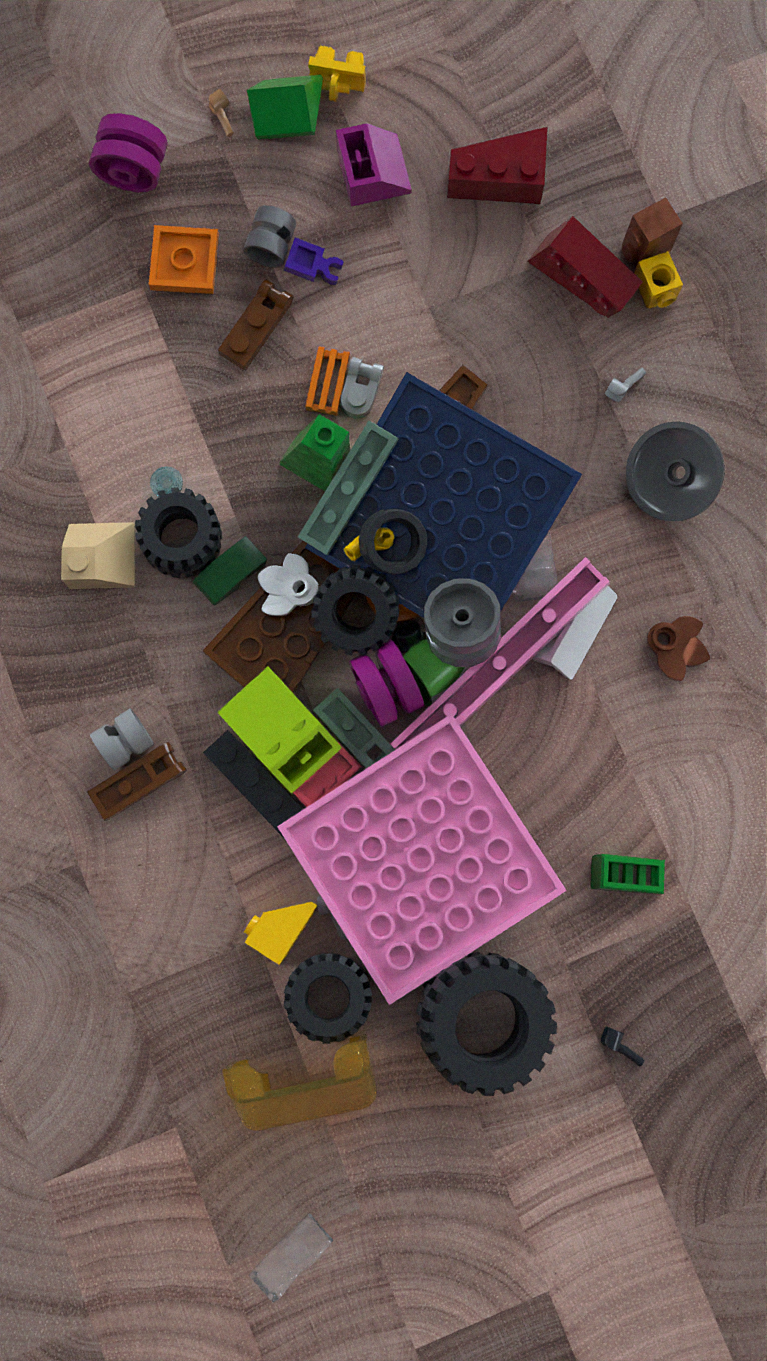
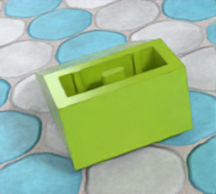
M269 667L265 668L217 712L291 794L342 748Z

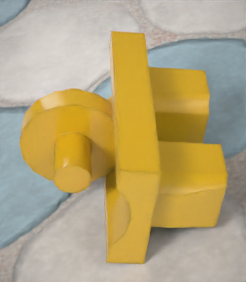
M319 46L315 57L310 56L308 63L310 75H322V90L329 91V101L336 102L338 93L350 94V90L364 92L366 66H364L363 53L350 51L347 53L346 62L335 60L334 49Z

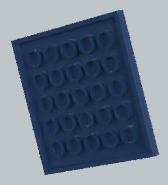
M406 372L376 424L399 439L330 553L326 555L308 543L305 548L338 568L345 566L346 568H352L353 565H360V568L366 569L369 565L365 562L362 555L356 561H352L344 552V548L360 535L361 527L366 520L380 510L400 509L411 512L424 526L428 545L424 558L417 567L409 572L396 575L382 572L387 576L386 581L389 584L393 583L395 587L394 592L399 597V604L424 618V606L428 597L439 585L453 579H473L484 583L495 593L501 612L578 483L582 473ZM396 521L387 522L380 526V528L386 527L393 531V544L386 550H376V552L386 561H399L410 550L411 535L408 528L402 523ZM374 569V572H376L377 574L381 573L380 571H376Z

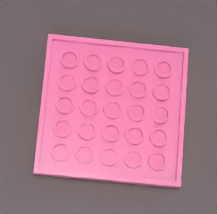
M452 714L277 826L389 1005L567 891Z

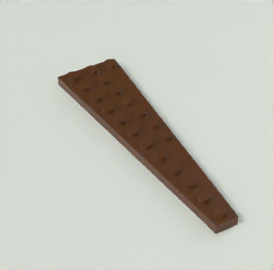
M462 365L439 391L474 410L486 391L487 384L466 366ZM302 541L291 554L299 555L306 560L309 574L316 579L320 588L327 577L332 573H336L340 568L306 549L307 543ZM305 584L298 588L297 593L304 590ZM260 587L205 647L203 653L243 688L265 668L269 667L294 694L325 645L320 639L322 633L320 631L316 632L314 628V623L316 622L315 618H312L314 603L307 606H296L289 614L284 616L268 615L262 611V606L269 593ZM349 592L339 598L337 611L340 618H342L358 592Z

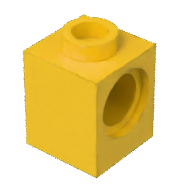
M669 251L638 262L634 274L643 281L639 291L647 309L655 306L663 308L674 303L683 283ZM653 280H660L665 286H657Z

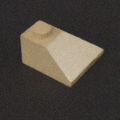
M135 523L69 524L62 545L61 580L69 589L134 588Z

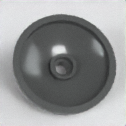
M680 421L659 424L644 433L634 444L626 465L627 487L635 503L648 515L665 521H683L705 511L717 498L725 475L723 455L715 439L704 429L694 424ZM682 466L685 469V475L679 479L676 476V470Z

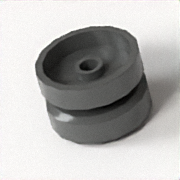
M453 579L439 585L430 593L424 606V622L427 642L436 657L442 662L455 667H472L485 662L495 653L501 640L500 604L491 589L484 583L473 579Z

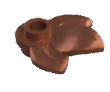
M681 616L671 624L661 622L649 630L647 644L657 654L658 667L667 677L676 681H683L686 674V666H697L710 660V655L705 645L696 637L703 627L702 621L691 616ZM658 635H666L668 644H660L658 642Z

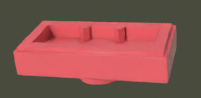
M341 744L342 748L292 793L306 808L347 782L362 767Z

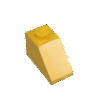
M307 902L263 912L260 918L254 915L244 930V933L248 935L244 943L278 965H281L318 908V905L313 902Z

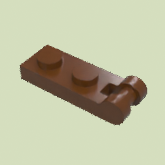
M265 279L259 286L253 300L219 347V355L246 371L291 306L294 296L287 291L281 292L277 290L274 283ZM268 300L276 303L272 310L264 306Z
M170 742L160 745L87 791L104 821L115 817L187 771L183 763L178 762L174 757L173 752L175 750ZM158 761H162L166 768L160 774H157L152 766Z

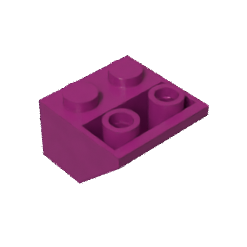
M367 123L336 130L337 154L351 207L412 194L398 134Z

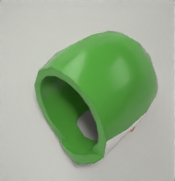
M427 639L411 647L403 656L419 688L424 705L427 706L433 704L466 670V667H455L442 662L432 653Z

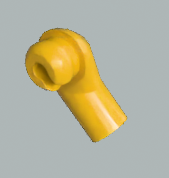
M383 527L377 530L374 539L375 550H386L392 546L394 533L391 529ZM359 535L344 548L345 554L352 561H356L361 556Z

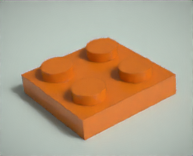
M154 225L149 275L150 290L214 294L219 240L218 229Z

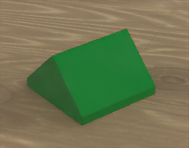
M322 75L267 79L249 88L247 94L256 138L259 140L315 135L323 83Z

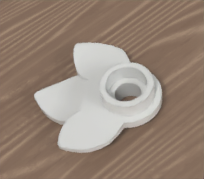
M288 553L283 562V567L277 565L268 566L258 574V581L261 587L269 593L262 606V611L272 616H284L289 614L296 606L312 604L319 589L316 579L309 574L308 563L296 554ZM305 584L304 590L297 593L298 588Z

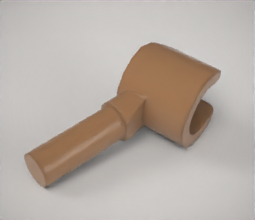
M218 89L209 96V109L214 115H217L226 136L229 137L234 133L226 113L223 111V109L229 106V100L224 92Z

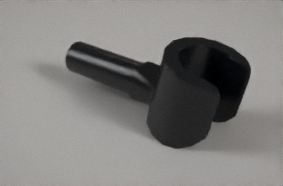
M606 1026L601 1036L602 1045L623 1054L639 1067L642 1066L645 1060L630 1048L621 1044L624 1033Z

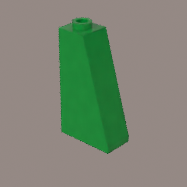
M319 414L295 437L279 464L321 490L326 491L350 452L349 431Z

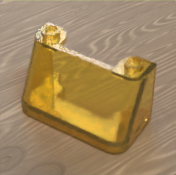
M367 1034L350 1037L349 1043L341 1046L336 1051L334 1056L335 1077L271 1090L268 1072H258L250 1066L248 1058L230 1062L222 1070L226 1091L241 1123L253 1131L364 1109L374 1102L377 1095V1085Z

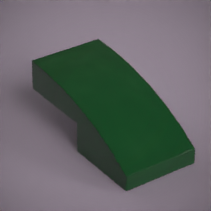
M245 536L208 565L193 580V583L215 606L238 590L241 582L264 567L267 558Z

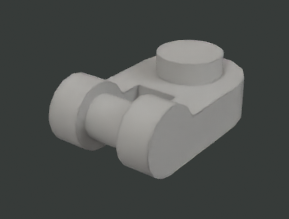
M353 357L341 394V406L347 416L359 419L368 415L373 407L383 375L384 365L374 363L373 366L364 364L362 359ZM358 377L369 378L368 386L357 383Z

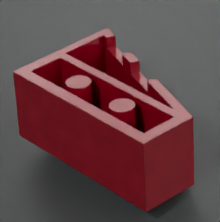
M548 127L451 149L447 198L540 204L545 186Z
M574 216L551 231L527 261L586 302L597 313L607 318L620 312L643 283Z

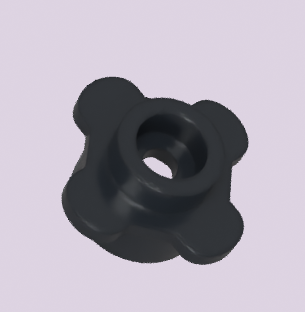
M406 621L397 626L392 641L395 645L400 646L399 649L402 653H407L411 647L427 639L426 632L421 630L420 624L416 621Z

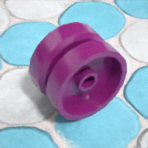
M113 113L103 116L99 122L95 137L97 143L93 146L88 163L91 171L102 181L122 190L132 192L154 190L159 181L161 173L160 164L165 157L168 145L164 133L149 121L133 115Z
M392 640L382 644L379 649L375 650V657L380 667L379 670L372 659L366 654L349 660L358 691L381 728L397 720L398 712L393 698L396 699L401 709L408 714L424 707V701L415 679L402 654Z

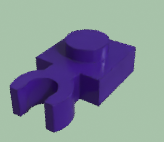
M295 237L283 271L312 282L316 274H319L326 283L336 285L339 277L332 275L329 272V268L335 267L341 270L344 262L337 257L323 258L324 248Z

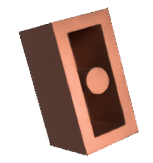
M666 197L632 215L622 243V252L625 259L629 263H633L635 267H637L639 261L667 251H669V254L671 253L683 223Z

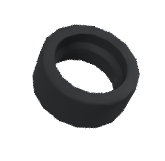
M400 509L380 510L371 515L361 527L358 539L360 553L365 562L376 571L393 575L407 573L417 567L424 558L428 545L426 530L421 521L411 512ZM392 521L402 523L408 528L411 535V546L408 554L403 559L395 562L382 559L376 552L374 545L377 530L383 524Z

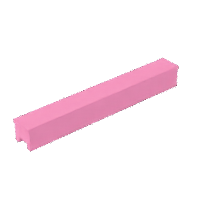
M585 557L501 637L493 655L485 662L470 667L391 743L395 750L450 714L453 715L461 727L609 585L610 581L603 577Z

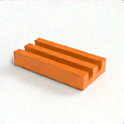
M318 346L305 406L306 410L334 416L338 415L350 352L343 351V353H339L336 349L328 351L325 350V347ZM325 358L329 360L318 405L314 404ZM335 361H341L332 407H328L326 403Z

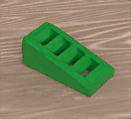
M609 854L593 855L591 860V889L664 894L665 860ZM619 864L623 865L622 883H618ZM633 865L637 866L636 884H633ZM646 866L651 867L650 886L646 885Z

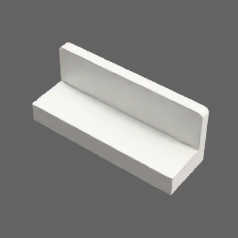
M607 586L532 659L536 662L553 666L565 678L573 679L617 600V594Z

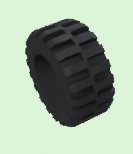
M479 952L469 953L468 958L452 963L446 970L443 969L435 975L437 978L432 985L429 983L425 985L422 991L425 994L424 1001L418 1002L417 1006L420 1021L416 1022L417 1034L421 1037L422 1041L420 1045L436 1070L453 1086L458 1085L462 1091L470 1094L479 1091L482 1096H494L495 1090H500L503 1094L514 1091L513 1084L519 1082L522 1086H525L532 1081L529 1074L534 1069L541 1072L546 1063L541 1059L545 1053L552 1054L555 1045L550 1041V1034H557V1022L551 1016L556 1013L554 1003L547 998L548 990L543 983L535 978L536 975L514 960L502 957L499 954L489 952L487 955H482ZM484 991H498L506 995L514 1005L515 1024L508 1040L498 1049L485 1054L470 1053L460 1045L455 1035L458 1013L463 1005L474 995Z

